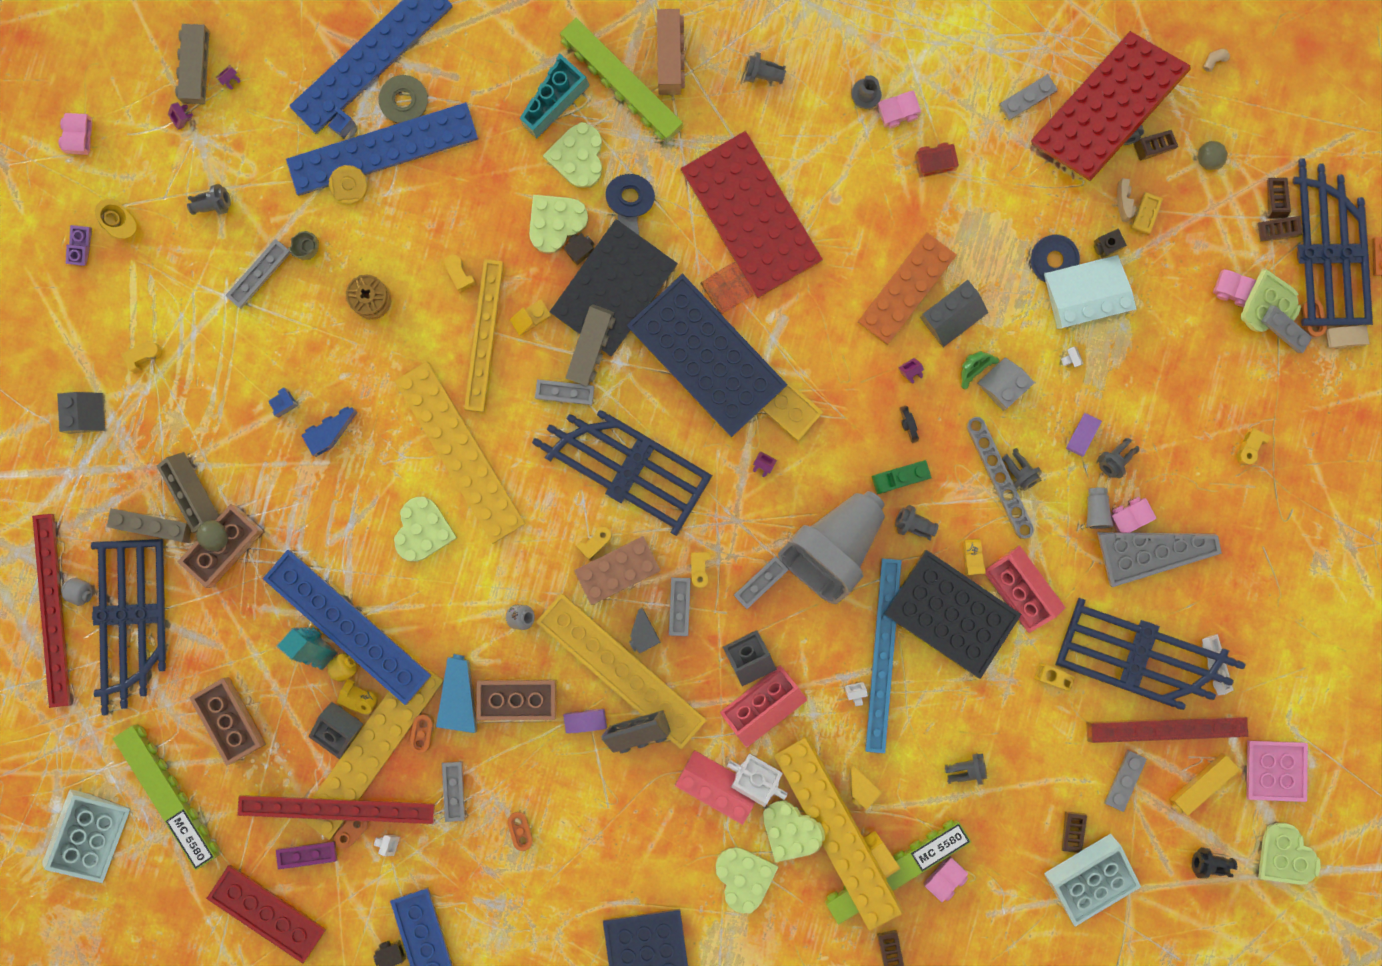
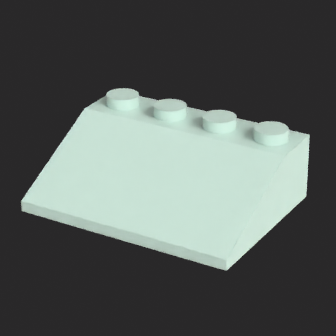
M1118 255L1044 273L1057 329L1136 310L1133 292Z
M70 789L42 861L44 869L103 883L130 808L88 793Z
M1111 834L1044 873L1074 926L1079 925L1141 888L1121 845Z

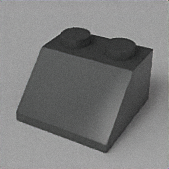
M57 393L59 432L73 434L105 431L103 393Z
M643 608L638 610L630 635L632 640L629 641L633 651L638 650L639 654L661 642Z
M757 630L723 646L742 687L777 670Z
M331 702L319 715L309 738L340 759L358 735L363 723L343 710L342 707Z

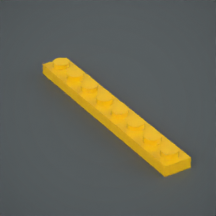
M484 259L464 407V410L484 412L503 261Z

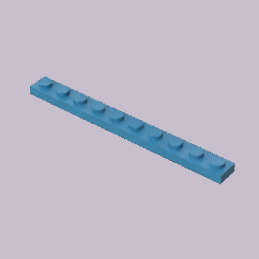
M881 559L865 745L866 752L885 753L896 623L886 617L884 612L899 591L902 560Z

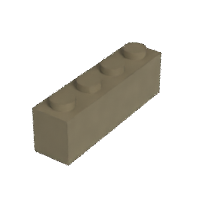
M182 24L178 34L181 45L177 52L180 63L176 70L179 80L178 86L175 88V94L183 104H205L209 30L205 25Z
M594 304L589 307L566 379L588 386L590 382H594L597 375L595 371L596 365H600L603 358L601 353L602 347H606L609 336H607L609 328L612 329L616 318H613V311Z
M184 452L169 456L156 465L193 533L198 531V527L202 523L216 520L219 517Z
M112 508L110 509L107 522L108 528L189 543L191 534L188 523Z

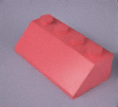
M1020 545L985 569V575L1005 602L1022 614L1019 621L1028 633L1053 620L1066 608Z
M781 665L776 668L777 670L769 673L720 712L746 748L807 701V698Z
M695 750L675 783V786L742 825L755 804V801L731 788L736 777L734 772Z

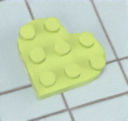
M581 122L570 128L543 155V158L573 186L577 188L592 187L601 178L602 165L597 157L601 151V136L596 128Z
M533 195L529 233L530 240L538 251L546 254L555 253L566 244L567 237L581 233L586 228L588 213L582 202L572 198Z
M1262 269L1241 313V320L1251 330L1256 332L1266 331L1269 328L1261 321L1271 305L1278 307L1294 321L1299 315L1301 305H1298V298L1296 296L1299 294L1293 287L1267 269Z
M415 497L405 503L401 509L400 515L403 527L395 535L394 542L397 553L407 561L423 560L457 539L441 511L432 500L425 497Z
M787 800L776 801L770 804L763 812L764 825L775 862L808 856L819 851L825 840L824 829L820 822L817 823L809 815H801L799 809L788 803Z
M1283 822L1271 824L1267 827L1262 840L1259 879L1302 885L1308 884L1315 876L1319 875L1321 869L1320 859L1311 848L1304 846L1303 837L1295 826Z
M728 848L721 852L716 861V874L726 884L724 891L725 901L735 912L752 913L761 904L778 866L743 848Z

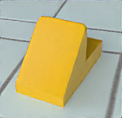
M540 299L526 309L524 307L521 308L510 319V322L518 335L521 336L550 318L551 314Z

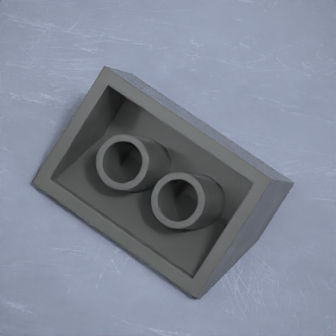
M967 280L923 313L920 319L941 346L945 347L988 314V311L978 291Z
M664 710L611 725L601 738L613 753L618 751L625 753L630 751L632 747L642 748L649 745V742L652 741L656 743L663 742L667 739L666 737L671 733Z

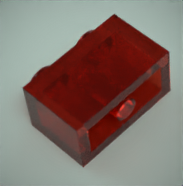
M947 142L938 144L935 148H930V146L919 148V151L915 154L919 178L955 171L959 166L954 144L949 145Z

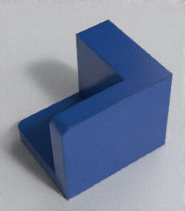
M337 107L335 109L337 115L328 126L342 138H345L356 124L351 117Z
M286 388L279 390V395L269 400V404L274 410L272 413L278 418L298 406L290 391Z

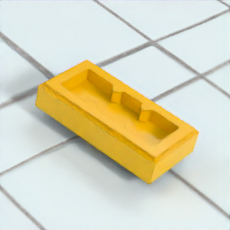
M1145 192L1131 229L1149 235L1163 198Z

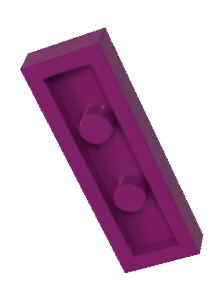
M335 841L277 849L278 870L336 862Z

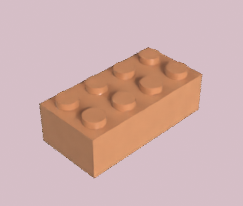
M657 9L659 95H681V89H685V71H681L685 70L684 53H681L684 52V34H680L684 33V15H680V9Z
M230 504L215 520L225 527L228 541L224 548L219 551L210 552L196 541L177 561L205 588H212L264 532L236 505Z
M644 536L574 570L591 605L661 571Z
M229 677L222 678L189 697L226 766L237 762L266 745Z
M557 680L477 681V720L557 719Z

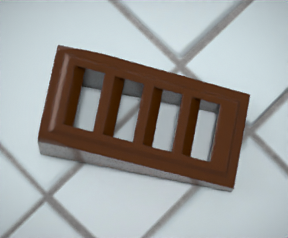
M1172 130L1140 138V140L1134 143V148L1141 161L1176 149L1178 144ZM1164 137H1166L1169 146L1166 145Z
M1268 178V217L1287 218L1291 213L1288 179ZM1273 186H1282V188H1273ZM1274 193H1283V195H1274Z
M1300 216L1258 223L1260 242L1294 238L1302 235ZM1282 224H1285L1286 233H1283ZM1274 225H1277V235H1275ZM1266 226H1269L1270 236H1267Z
M1065 812L1062 851L1077 853L1082 851L1087 822L1086 814ZM1071 819L1080 820L1079 824L1071 823ZM1070 827L1079 828V831H1071ZM1069 834L1078 835V839L1069 838ZM1068 842L1078 843L1077 847L1067 846Z
M892 930L878 933L883 965L888 966L890 962L899 961V965L894 966H904L897 931ZM894 939V942L884 944L885 940ZM896 947L895 950L885 951V948ZM897 954L898 956L887 959L886 957L887 955Z

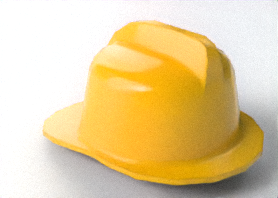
M104 199L97 204L95 216L100 226L111 236L118 239H126L135 233L136 222L119 201Z

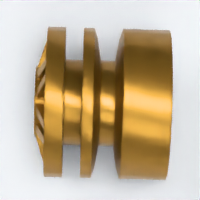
M368 274L360 275L348 284L346 301L350 308L362 318L369 320L378 319L389 310L391 294L388 288L375 276ZM366 292H367V293L369 294V296H370V298H368V299L365 298V295H364Z

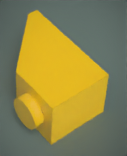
M853 764L850 766V791L854 798L852 802L858 808L864 807L867 810L882 792Z
M876 831L864 838L885 878L901 869Z

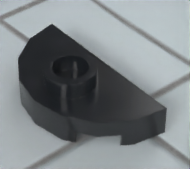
M908 406L900 407L899 409L903 417L901 424L904 431H908L912 443L918 442L919 436L916 432L918 429L912 413H909Z

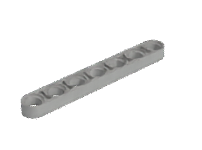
M973 417L967 423V430L1016 535L1022 539L1029 538L1034 533L1031 520L984 420L980 417ZM972 421L980 422L981 429L979 431L972 430ZM981 438L988 439V448L984 449L979 446ZM994 455L997 458L995 466H990L987 463L988 456ZM999 472L1005 475L1003 483H998L995 480V475ZM1005 490L1013 492L1012 500L1007 501L1004 499L1003 493ZM1014 507L1020 508L1022 512L1019 518H1014L1011 514ZM1022 525H1027L1030 529L1029 534L1026 536L1022 535L1019 531Z

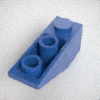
M345 407L339 411V415L335 417L329 416L322 420L321 425L317 427L313 425L305 430L306 433L302 434V437L313 456L317 457L335 446L357 414L356 409Z

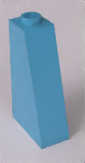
M453 654V657H448L436 727L476 733L477 721L470 662L464 659V655Z

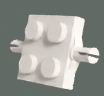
M748 754L741 765L730 759L726 766L736 772L731 788L764 807L774 794L783 800L788 792L778 788L779 780L783 773L751 754Z

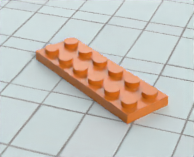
M926 232L857 323L888 345L957 254Z

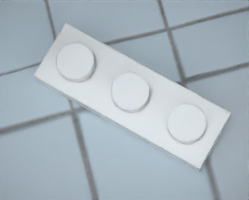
M1218 634L1202 639L1203 648L1220 654L1222 647ZM1207 658L1210 670L1216 660ZM1223 663L1217 673L1230 678L1227 665ZM1213 680V686L1217 691V695H1224L1233 691V686Z

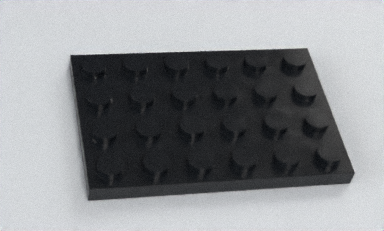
M615 219L552 307L550 313L580 334L591 305L594 304L613 311V318H616L613 328L608 330L607 336H609L606 347H602V350L612 357L630 332L626 325L650 304L678 263Z
M928 550L923 552L884 612L886 617L978 679H981L1022 615Z

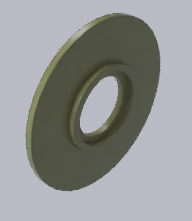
M398 75L392 77L385 82L379 93L381 111L389 120L396 123L420 117L427 107L428 96L426 89L419 80L412 76ZM401 91L408 92L411 95V103L407 107H399L395 103V96Z

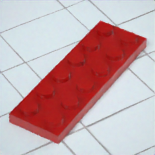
M232 865L227 866L206 898L302 964L305 963L326 931L324 927Z

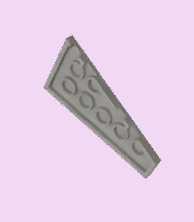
M1097 532L1111 587L1222 554L1219 538L1216 534Z

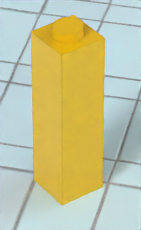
M1220 754L1170 798L1173 803L1172 808L1179 815L1182 813L1189 816L1240 769L1227 755Z

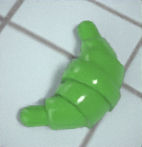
M982 351L967 356L966 361L962 365L961 387L967 389L969 383L973 381L976 375L981 373L986 367L997 364L999 358Z

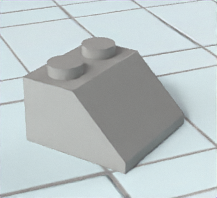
M1005 357L977 384L1004 411L1035 382L1022 368Z

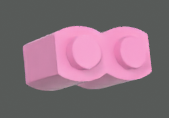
M914 91L885 99L877 104L884 127L895 128L902 121H915L921 114Z
M65 113L60 122L63 133L62 137L59 138V147L66 154L89 155L92 118L88 114Z
M1223 269L1220 271L1213 293L1221 300L1227 301L1231 299L1235 301L1236 305L1244 307L1256 280Z
M1140 497L1130 500V505L1125 508L1121 505L1113 509V514H1111L1113 525L1118 533H1130L1157 519L1147 499H1140Z
M949 856L927 878L923 885L941 902L944 900L948 901L955 893L953 890L958 885L961 887L968 878L966 876L968 872Z

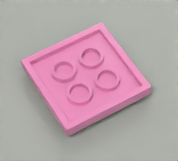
M1247 740L1246 799L1307 802L1308 743Z

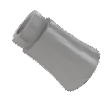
M1088 489L1086 528L1104 529L1114 527L1110 512L1108 489Z

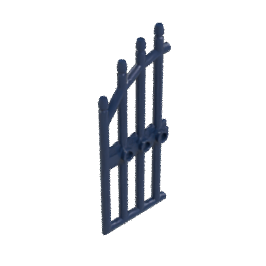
M1301 158L1298 162V167L1300 168L1299 177H1293V184L1300 185L1303 245H1297V259L1299 264H1305L1308 318H1302L1301 324L1302 326L1373 325L1364 197L1357 199L1358 208H1356L1346 196L1344 175L1340 174L1337 176V189L1326 183L1324 164H1318V181L1307 178L1306 160ZM1308 186L1319 189L1322 244H1311ZM1327 193L1338 199L1341 244H1330ZM1347 210L1358 221L1360 244H1349ZM1331 263H1342L1346 318H1335ZM1350 263H1361L1365 318H1354ZM1313 264H1323L1327 318H1316Z
M599 410L597 415L601 419H605L606 422L587 424L581 419H577L574 415L569 414L567 420L579 428L568 434L553 425H549L547 430L561 439L554 447L534 438L532 443L547 453L544 457L551 462L555 457L607 488L605 494L621 504L626 499L673 527L670 533L675 536L680 532L713 476L602 410ZM618 428L637 439L633 448L630 449L599 430ZM588 432L625 454L627 458L621 466L575 438ZM569 443L618 473L613 481L610 482L561 453L560 450ZM653 450L700 476L702 479L697 488L648 460ZM644 466L691 493L692 496L688 503H683L639 477L638 475ZM634 482L682 510L678 520L676 521L629 493Z
M163 539L91 542V549H98L99 606H93L92 612L93 626L99 625L100 689L94 690V697L101 696L102 716L109 713V694L120 691L121 709H127L128 688L139 681L140 696H146L147 673L155 662L159 661V671H165ZM144 547L156 548L157 604H145ZM125 548H136V605H126ZM106 549H117L118 605L107 606ZM146 623H157L158 647L147 660ZM127 624H138L139 671L128 678ZM107 625H119L120 684L109 687Z
M1078 598L1055 664L1180 710H1184L1186 704L1175 699L1193 693L1214 700L1216 694L1201 688L1210 680L1223 682L1230 686L1233 685V679L1217 673L1223 663L1239 669H1244L1246 665L1242 661H1236V659L1228 657L1229 650L1222 648L1219 654L1158 632L1160 626L1140 620L1139 625L1086 607L1084 606L1086 600ZM1081 613L1136 632L1133 643L1079 625ZM1075 631L1130 650L1127 661L1073 643L1072 639ZM1156 639L1216 661L1210 670L1158 653L1153 651L1152 648ZM1068 650L1123 668L1120 680L1066 661ZM1152 658L1202 677L1191 685L1146 669L1148 659ZM1145 676L1179 689L1161 695L1141 688L1139 685L1142 677Z

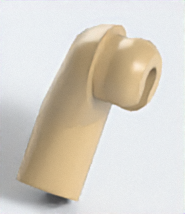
M1226 49L1211 52L1203 69L1211 72L1217 61H1228L1230 54Z

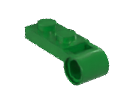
M926 460L871 476L877 495L932 478Z

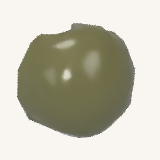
M1209 141L1200 147L1197 158L1200 165L1205 169L1219 170L1226 163L1228 153L1225 146L1220 142Z
M308 231L299 232L291 238V246L288 247V250L292 256L298 259L310 260L317 254L319 241L313 233Z
M215 520L202 523L196 532L197 541L200 546L210 552L221 550L228 541L225 527Z

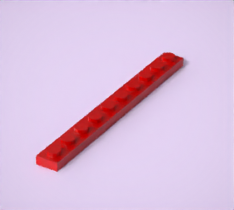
M54 514L34 515L32 519L49 708L70 706Z
M240 795L238 797L237 816L434 824L435 803Z

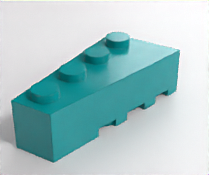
M560 53L553 67L551 66L544 82L538 87L536 95L530 100L520 117L523 127L536 139L589 87L586 76Z
M314 627L292 628L277 645L291 660L303 662L306 665L312 663L313 667H318L320 670H323L338 653L320 637L322 634Z

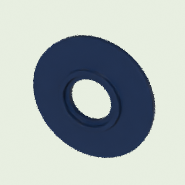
M635 174L617 176L608 184L606 189V201L609 207L615 213L625 217H638L645 214L651 209L655 200V192L652 185L645 178ZM626 189H634L639 197L634 202H627L622 198V192Z
M1056 234L1049 235L1039 240L1034 246L1030 259L1031 267L1035 275L1046 282L1044 273L1079 265V251L1069 238ZM1058 251L1062 254L1063 263L1060 267L1053 268L1049 266L1047 256L1050 252Z

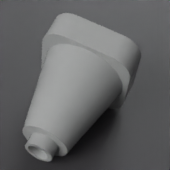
M867 491L864 495L860 493L854 494L812 526L803 525L778 553L780 561L822 599L832 604H838L863 577L860 567L885 518L882 511L885 506L884 502L878 495Z

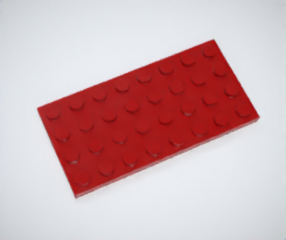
M1129 31L1035 135L1031 143L1036 148L1091 181L1186 76L1191 67L1186 62Z
M746 131L681 168V172L757 299L823 260Z

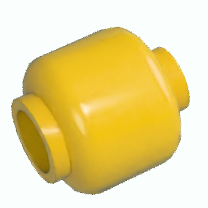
M345 653L339 654L328 663V675L338 682L347 680L357 671L356 661Z

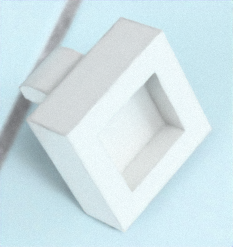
M1077 347L1067 349L1069 355L1061 358L1064 366L1073 363L1074 367H1078L1084 364Z
M864 682L845 686L848 700L853 699L855 706L863 705L862 697L868 696Z
M396 835L376 837L374 845L380 847L378 854L394 856L400 837Z

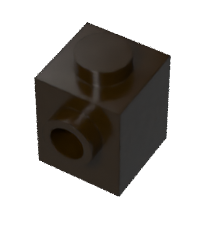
M1119 228L1094 241V249L1101 258L1107 257L1127 246Z
M581 233L580 235L572 236L568 240L569 243L564 247L565 252L578 265L592 253L594 242L588 235L584 237Z
M400 940L393 943L386 941L379 944V948H377L373 956L376 966H395L406 960Z

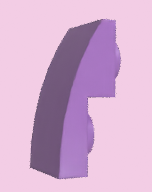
M70 225V241L66 246V264L86 266L92 227Z
M1084 413L1066 449L1084 457L1102 421Z
M605 709L563 714L566 733L588 732L607 728Z

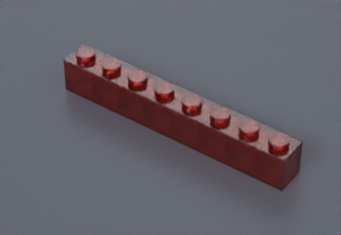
M1243 716L1086 722L1087 741L1091 743L1248 737L1247 717Z

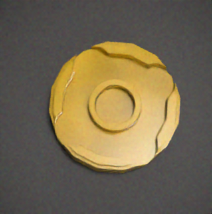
M343 165L332 172L329 178V189L338 201L351 204L359 201L364 196L367 190V180L359 168L352 165Z

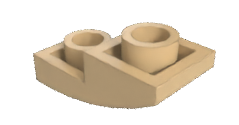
M1122 178L1118 182L1117 204L1122 221L1127 222L1134 216L1136 206H1133L1134 199L1127 198L1130 196L1132 188L1129 186L1130 179Z
M1348 326L1326 330L1329 348H1346L1348 346H1366L1370 344L1367 326Z

